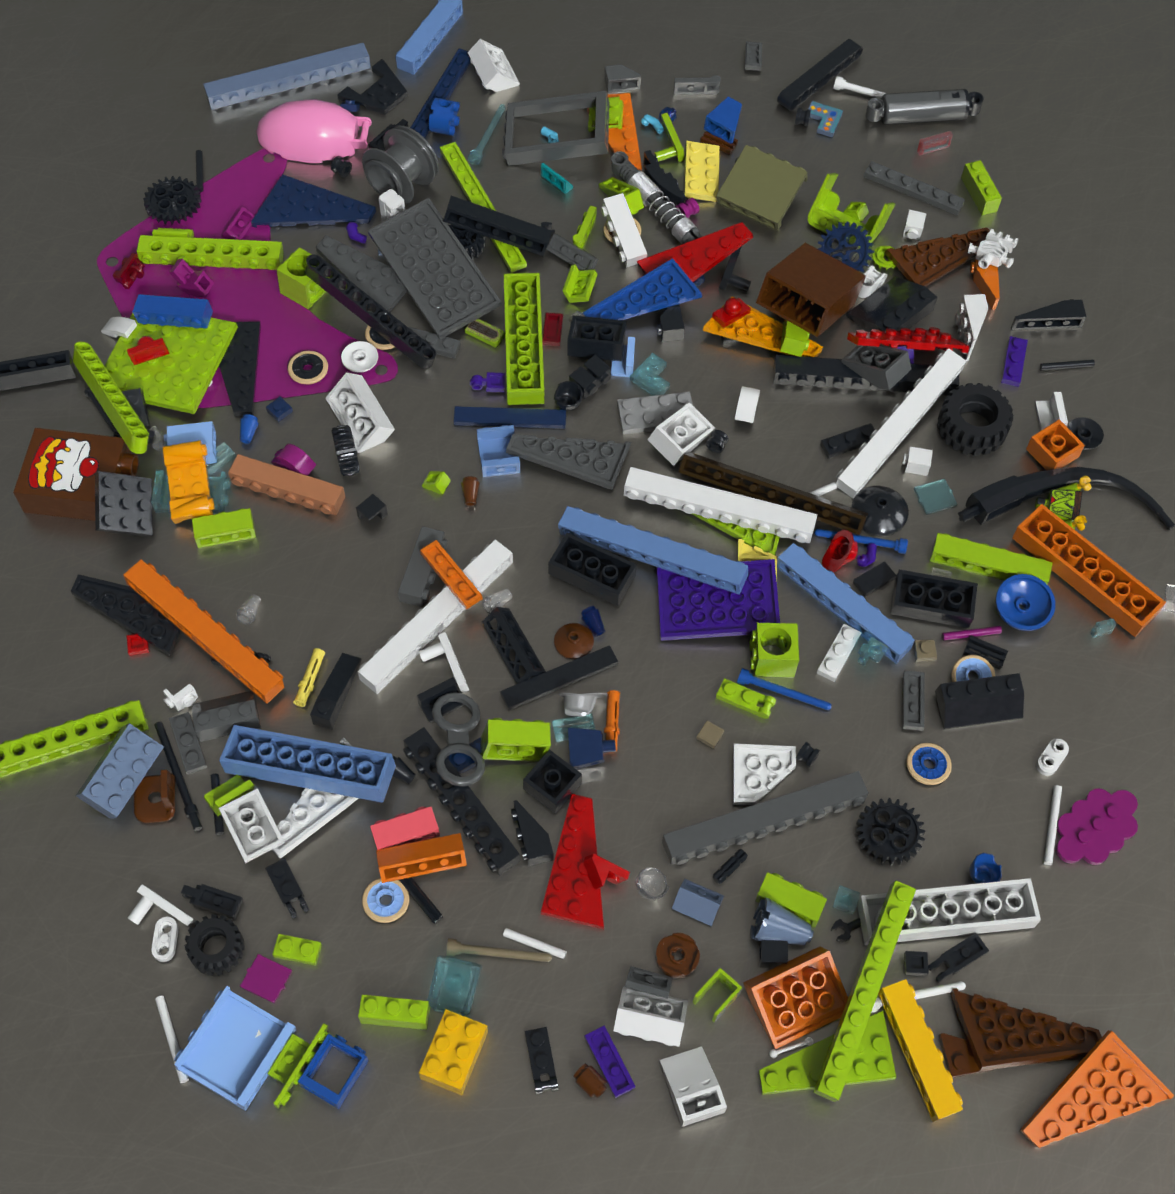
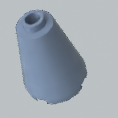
M765 897L758 904L753 919H756L755 926L751 925L750 929L751 939L757 941H788V944L805 945L807 942H811L814 931L811 930L809 923L769 898Z

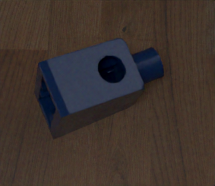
M568 728L570 765L576 770L604 763V753L616 752L615 739L603 740L602 731Z

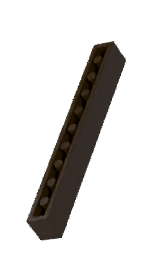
M692 452L684 454L679 473L751 498L818 514L816 520L858 535L861 534L868 516L866 512Z

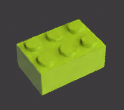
M493 718L487 721L481 736V755L483 759L539 762L551 746L550 723H545L541 720L526 722L521 719L507 721L501 718Z

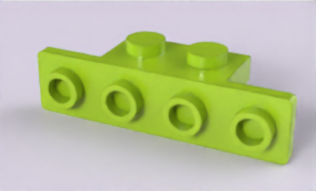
M323 1023L311 1044L292 1034L267 1073L270 1077L285 1085L274 1102V1107L277 1109L280 1108L281 1104L283 1106L287 1104L292 1095L290 1093L291 1088L294 1084H299L298 1080L303 1074L306 1064L309 1065L316 1054L314 1051L329 1034L327 1032V1024Z

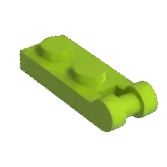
M591 205L588 212H584L582 225L579 224L577 234L573 236V244L581 249H584L596 221L597 207Z
M725 678L716 694L717 699L764 719L769 718L771 714L770 709L776 703V699L772 696H765ZM758 702L764 704L763 707H758Z

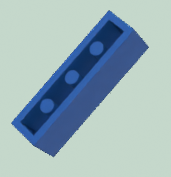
M138 294L132 312L137 322L141 324L208 328L213 310L207 299Z

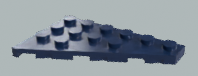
M282 174L251 223L252 227L257 228V225L286 227L308 223L309 226L317 224L336 225V222L369 224L376 213V207Z

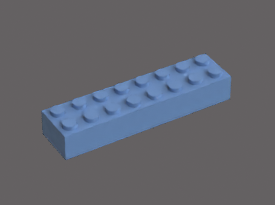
M238 725L233 726L219 760L225 773L381 803L384 802L396 767L393 756L390 753Z

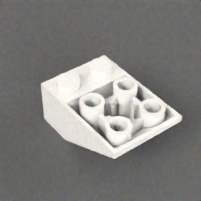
M985 294L963 295L962 301L958 305V313L955 314L954 320L955 324L958 325V338L961 339V342L969 345L968 353H962L965 355L966 361H969L988 311Z
M702 1046L659 1060L681 1127L725 1113L727 1105Z

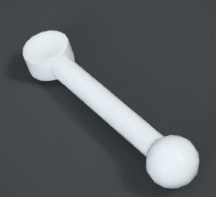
M807 1037L803 1042L778 1050L771 1049L769 1055L775 1058L780 1053L803 1046L808 1047L814 1041L811 1037Z

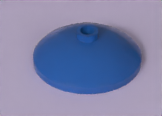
M1018 574L1006 579L997 590L995 598L996 608L1000 617L1011 627L1022 631H1033L1042 628L1051 620L1055 612V597L1050 587L1038 577L1028 574ZM1019 605H1023L1025 609H1020Z

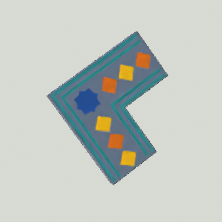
M812 101L808 108L811 110L810 118L821 121L817 128V133L833 137L843 115V110Z

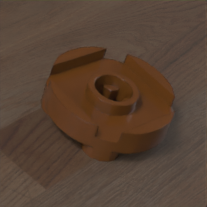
M673 933L664 937L659 942L656 950V960L658 968L664 974L673 978H687L697 968L700 952L693 938L683 933ZM677 950L681 951V956L684 957L678 961L671 955L672 952L676 953Z

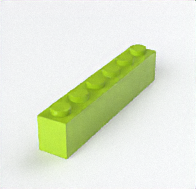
M937 533L930 557V562L1002 581L1014 575L1028 574L1038 577L1047 585L1050 580L1053 562L1042 558L1030 557L1023 553L1018 554L1004 548L991 547L984 543L972 542L965 538L960 539L945 533Z

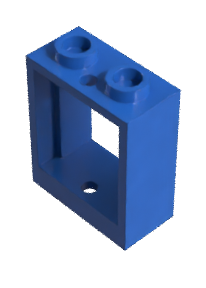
M328 1034L298 1080V1083L305 1090L335 1108L340 1109L369 1061L365 1055L366 1052L355 1045L352 1048L346 1044L347 1040L337 1034L333 1037ZM332 1047L358 1061L339 1094L312 1079Z

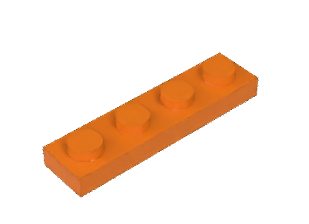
M437 540L420 550L424 559L466 610L483 599L482 594Z

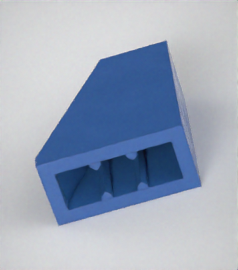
M728 96L706 116L704 130L732 144L742 104Z

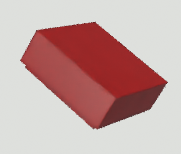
M137 634L126 635L129 656L150 652L149 642L144 638L142 639Z

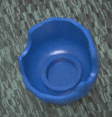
M981 853L975 857L970 865L969 873L976 884L999 882L1002 878L1001 865L994 861V855Z

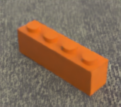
M461 833L376 850L382 883L467 866Z

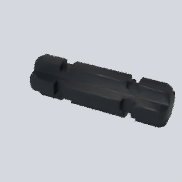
M739 849L735 852V855L731 856L721 866L720 870L718 869L713 874V879L718 884H722L726 880V876L729 877L740 866V863L747 859L748 855L744 850Z

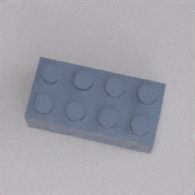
M132 724L124 725L75 796L110 819L118 817L164 746Z

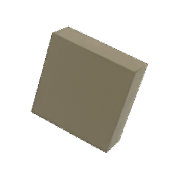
M706 721L696 739L714 749L725 730Z

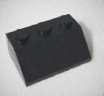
M573 315L567 339V356L592 358L596 355L604 360L622 361L627 321Z

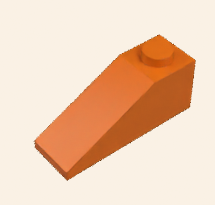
M975 259L970 265L973 281L980 292L985 294L991 309L996 310L1000 299L998 267L989 265L988 268L982 269L978 265L979 260Z

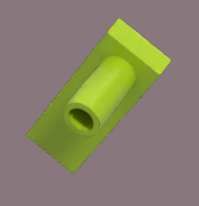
M668 112L661 114L662 124L671 147L654 152L658 162L676 156L678 162L684 161V149Z

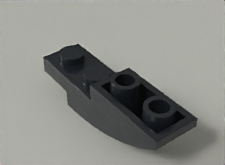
M651 150L645 151L643 161L645 166L644 173L663 191L664 196L669 198V202L675 204V207L680 203H684L685 194L680 190L677 179L673 178L671 172L665 174L664 169L660 168L658 159L652 154Z

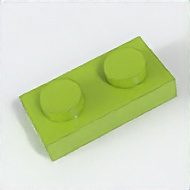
M278 934L272 955L275 958L316 966L322 944L318 941Z

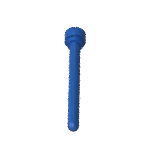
M816 529L814 533L818 537L833 539L838 532ZM852 534L854 541L857 543H874L877 546L893 548L894 551H898L900 554H906L908 539L900 538V540L892 541Z
M744 668L741 669L737 680L738 684L749 685L750 683L825 710L832 708L829 702L752 676V673H749V670Z

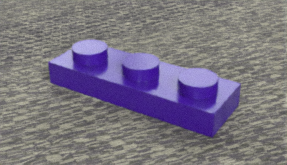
M1009 337L1001 383L1020 386L1028 340Z
M605 1025L584 1035L614 1098L616 1099L635 1089L636 1086Z

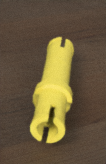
M318 648L313 649L303 679L298 684L299 689L293 701L295 705L299 707L306 706L310 692L314 690L315 686L313 684L326 654L325 651Z

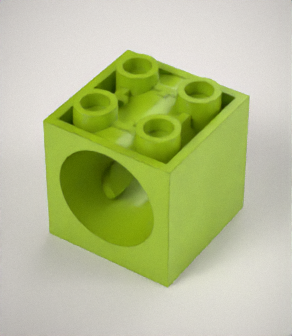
M299 247L277 268L279 289L282 295L309 310L326 291L305 274L306 259L312 254Z
M757 623L756 629L752 630V639H750V651H752L750 669H754L755 677L795 676L799 663L798 625L796 623ZM769 645L776 646L782 649L784 654L772 655L766 652L763 647Z

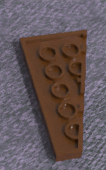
M986 227L968 231L966 234H954L948 238L940 237L918 242L916 245H903L901 248L887 249L885 253L908 281L927 287L974 258L976 253H968L970 243L979 247L980 242L986 240L990 230Z

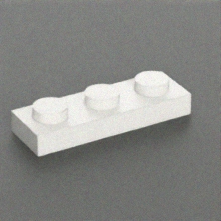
M843 624L818 668L817 674L835 682L862 632Z

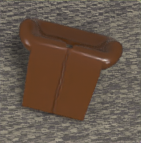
M161 770L160 775L145 776L134 791V815L140 822H166L174 817L175 776L168 770ZM159 792L161 793L162 801L151 803L148 798L151 793Z

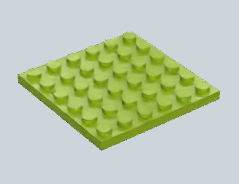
M132 313L130 319L135 320L137 326L128 338L119 337L104 365L121 391L141 388L144 392L146 404L195 414L238 328L237 323L211 318L208 328L160 326L138 323ZM149 336L154 340L163 338L169 354L134 365L127 349L136 347L141 337Z

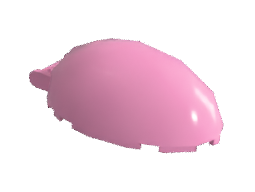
M318 99L289 101L269 109L258 122L256 133L260 145L272 154L275 152L287 160L323 163L325 160H334L337 156L351 157L355 154V149H366L368 146L369 126H371L372 120L368 117L354 116L348 110L332 102ZM359 126H361V137L357 139Z

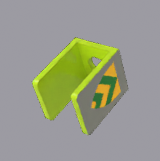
M721 968L697 992L693 999V1004L696 1005L718 980L732 992L730 997L714 1013L712 1018L714 1023L739 997L742 987Z

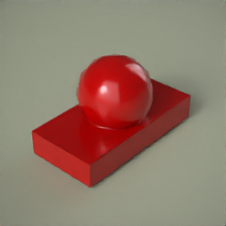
M729 298L722 308L713 312L712 318L724 328L749 314L751 308L740 298Z
M149 336L141 337L136 347L127 349L134 365L169 354L163 338L154 340Z

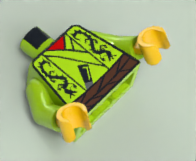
M1083 476L1080 478L1079 484L1076 482L1061 488L1052 489L1047 499L1037 497L1035 508L1043 504L1074 530L1076 527L1080 531L1084 530V523H1087L1084 515H1080L1083 493L1080 490L1089 491L1092 487L1089 483L1091 479L1088 476Z

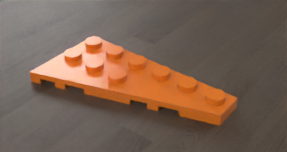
M630 93L607 94L608 98L620 97L624 104L622 129H609V149L613 153L617 151L625 152L631 164L642 171Z

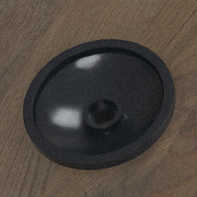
M870 486L861 490L853 499L851 508L868 513L863 531L874 536H890L899 532L905 526L909 515L905 499L897 491L885 486Z

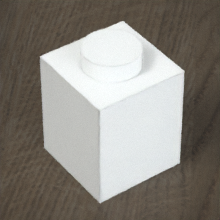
M909 210L903 237L920 240L926 213Z
M910 447L908 454L904 453L902 464L905 465V472L927 476L931 467L932 450Z

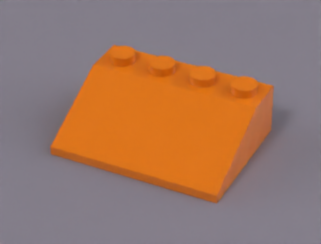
M821 946L788 961L787 964H781L743 982L750 1002L774 1049L841 1018L848 1000L831 953Z

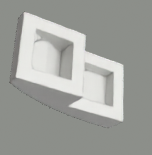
M111 317L101 332L117 338L118 335L128 338L136 328L137 323L135 320L125 317Z

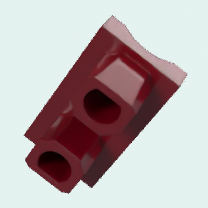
M132 253L129 258L123 259L121 270L115 271L113 278L116 282L121 283L125 289H130L136 278H143V268L145 265L138 259L136 253Z

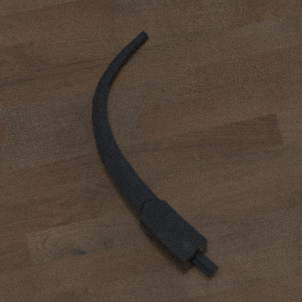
M1065 467L1019 477H1008L972 493L966 501L967 508L958 513L960 521L966 522L974 517L982 525L1018 507L1023 501L1050 492L1052 489L1061 488L1076 482L1079 484L1081 477L1088 476L1091 479L1090 484L1117 487L1131 493L1145 503L1169 530L1175 526L1163 508L1137 484L1105 470L1084 467Z

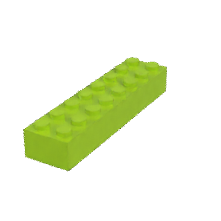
M540 273L504 274L508 405L544 404Z

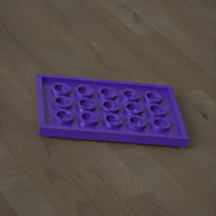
M775 559L741 561L748 565V577L740 595L657 567L661 641L752 635V630L756 629L757 623H780Z

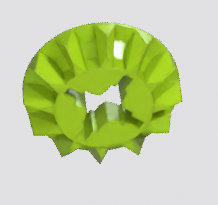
M880 246L874 250L875 253L872 255L874 265H879V269L882 267L886 268V270L889 268L894 269L896 265L887 255L888 261L884 258L886 250L893 247Z

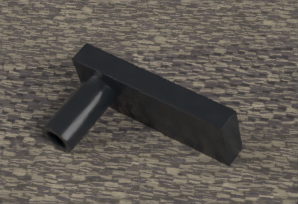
M742 246L731 254L719 285L720 289L725 290L727 285L730 284L748 291L751 281L732 274Z

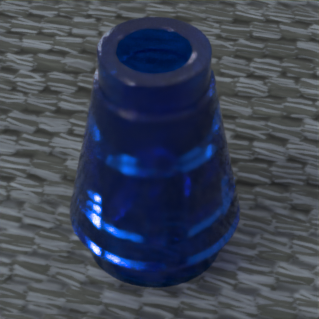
M590 606L581 612V619L595 637L606 632L599 609H596L595 606Z

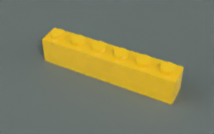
M907 979L883 987L879 990L878 996L932 1122L962 1111V1098L954 1090L952 1075L944 1067L942 1062L943 1055L934 1044V1035L931 1028L927 1027L924 1021L925 1015L922 1007L917 1005L913 986L908 984Z

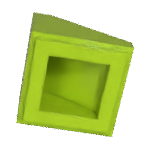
M851 202L843 213L862 222L869 214L866 202Z
M430 471L422 487L438 494H444L451 480L444 471Z

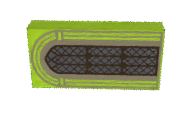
M480 319L469 323L465 329L466 334L495 348L505 337V331Z

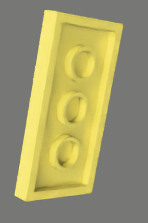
M686 141L684 166L685 197L717 202L720 146Z

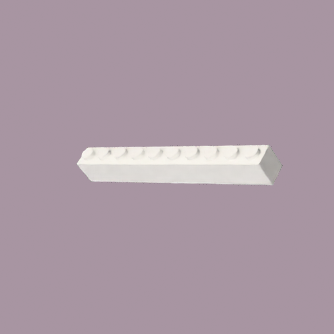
M949 348L944 354L941 352L935 360L937 363L927 368L924 373L925 377L923 379L919 378L916 381L913 391L909 390L903 397L904 401L902 404L898 403L893 408V414L890 418L888 416L885 417L879 431L875 429L870 436L871 440L868 443L864 442L858 450L860 453L857 456L853 455L848 461L847 465L849 466L845 470L842 468L836 476V486L852 499L855 498L963 370L967 362L965 359Z
M630 467L624 485V496L630 499L662 505L668 509H677L688 514L701 515L704 518L720 520L723 523L736 524L742 528H751L762 533L775 534L781 538H790L801 543L811 542L818 515Z
M494 540L483 548L480 555L473 557L465 569L461 570L477 590L482 593L513 563V553L497 540ZM446 584L438 595H434L424 608H420L416 612L415 617L410 622L404 623L401 630L388 639L387 644L383 648L377 649L373 657L359 667L358 675L360 681L376 694L389 684L419 654L420 650L425 649L465 610V607Z

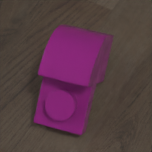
M178 259L169 271L178 281L176 286L183 292L195 297L206 296L214 285V282L203 270L193 271L183 259Z
M289 443L283 449L278 450L271 461L274 466L286 468L287 470L307 476L316 466L314 461L303 450Z

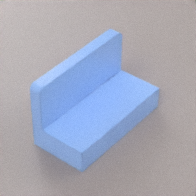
M628 337V344L624 345L622 361H612V376L633 377L635 337Z

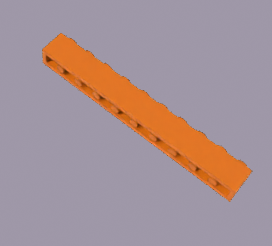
M139 560L123 574L128 586L266 704L285 688L282 680L283 676L277 670L272 671L268 663L263 658L258 659L249 646L246 645L244 647L235 634L232 633L230 635L226 632V628L222 623L213 621L212 616L206 610H200L198 604L192 598L187 599L184 596V592L178 586L173 587L165 575L162 574L160 576L151 563L146 564L143 560Z

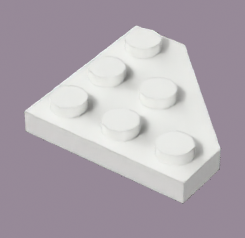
M734 744L733 805H755L796 767V746Z

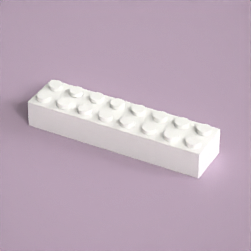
M1031 878L916 890L897 942L1035 928L1041 921ZM887 893L862 895L857 902L865 945L869 944Z

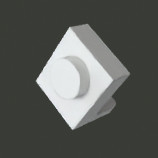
M188 684L174 696L167 689L163 690L165 695L163 700L169 708L174 707L178 712L185 707L191 706L198 698L191 684Z

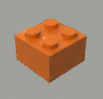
M1059 419L1033 435L1026 450L1045 470L1063 468L1079 458L1085 445Z

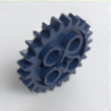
M846 221L845 226L839 222L838 228L832 225V231L826 229L827 236L821 235L824 241H818V244L822 245L818 250L831 256L832 252H840L831 257L835 259L841 257L842 263L863 273L865 272L864 266L870 267L867 261L873 260L869 254L875 253V251L870 249V247L874 246L873 243H869L872 237H866L868 231H862L863 227L861 225L857 227V224L854 222L851 227L848 221ZM856 236L855 243L850 245L849 238ZM838 240V241H839L838 247L835 248V249H833V248H832V243H833V241ZM858 246L861 247L860 249H857V250H848V251H846V255L843 254V253H841L842 251L845 250V247L848 248V249H853V248H856V247H858ZM855 253H858L859 259L856 262H853L852 256Z

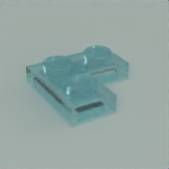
M652 353L630 375V380L653 396L663 395L670 388V383L658 375L667 367V362Z

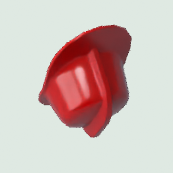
M841 530L832 539L822 559V566L825 569L836 572L843 565L852 562L857 556L858 545L850 531Z

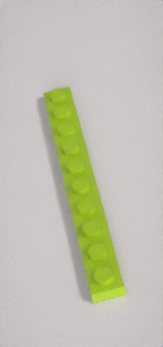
M456 142L441 146L440 153L469 202L496 211ZM491 238L511 273L527 267V262L518 247Z

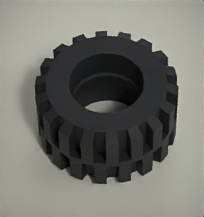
M214 914L210 919L204 916L202 917V922L197 920L194 923L195 927H190L188 930L190 936L186 935L185 937L187 943L185 950L194 967L198 968L203 974L207 972L210 976H213L214 972L219 976L223 975L222 971L224 970L227 973L232 971L230 967L232 965L236 967L239 964L237 959H242V950L245 949L244 939L238 927L231 919L227 920L226 916L223 915L218 918ZM214 936L227 938L225 947L219 953L214 955L203 953L204 945L210 938Z

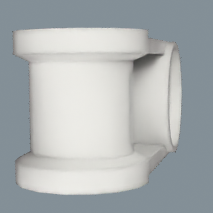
M873 265L864 273L866 278L858 295L862 299H866L883 285L887 278L886 273L882 274L877 271Z

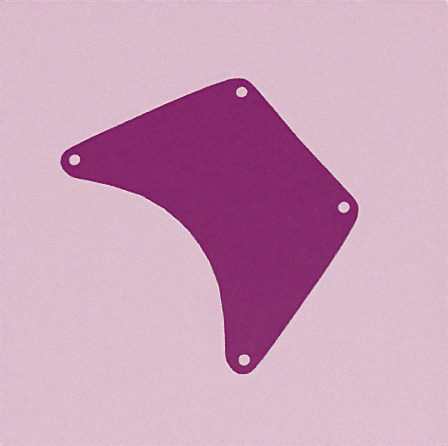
M265 148L253 153L203 183L204 191L200 193L201 207L197 208L198 213L192 212L193 218L187 216V221L181 219L180 224L174 221L173 225H171L170 221L164 224L163 220L158 223L156 218L152 219L150 216L106 246L97 258L99 271L122 317L130 319L138 294L207 299L213 310L211 318L231 322H260L261 333L255 402L274 400L278 397L288 398L330 392L346 372L362 375L368 385L390 381L395 378L398 372V365L394 358L387 352L377 349L378 361L372 369L365 372L348 370L342 363V352L346 346L359 340L321 321L310 310L282 295L279 289L277 270L190 266L193 271L203 270L214 282L207 295L201 297L189 295L176 286L178 281L169 273L174 265L143 263L145 265L143 268L144 276L143 278H136L130 289H125L121 283L116 282L113 278L114 272L121 270L123 259L129 258L132 253L137 254L140 235L153 236V229H190L194 232L193 238L228 239L223 237L222 234L242 206L256 215L285 171L287 159L274 152L275 160L269 163L265 162L263 157L266 154H272ZM251 225L241 240L271 241L269 225H257V228ZM110 257H116L118 264L108 266L106 260ZM303 351L318 352L328 362L327 374L323 379L314 384H300L294 381L288 373V364L291 358ZM306 365L303 367L304 370H310L313 368L312 365ZM379 365H384L388 370L386 374L378 375L375 372V368ZM218 367L212 379L213 383L208 387L198 408L231 405L220 367Z

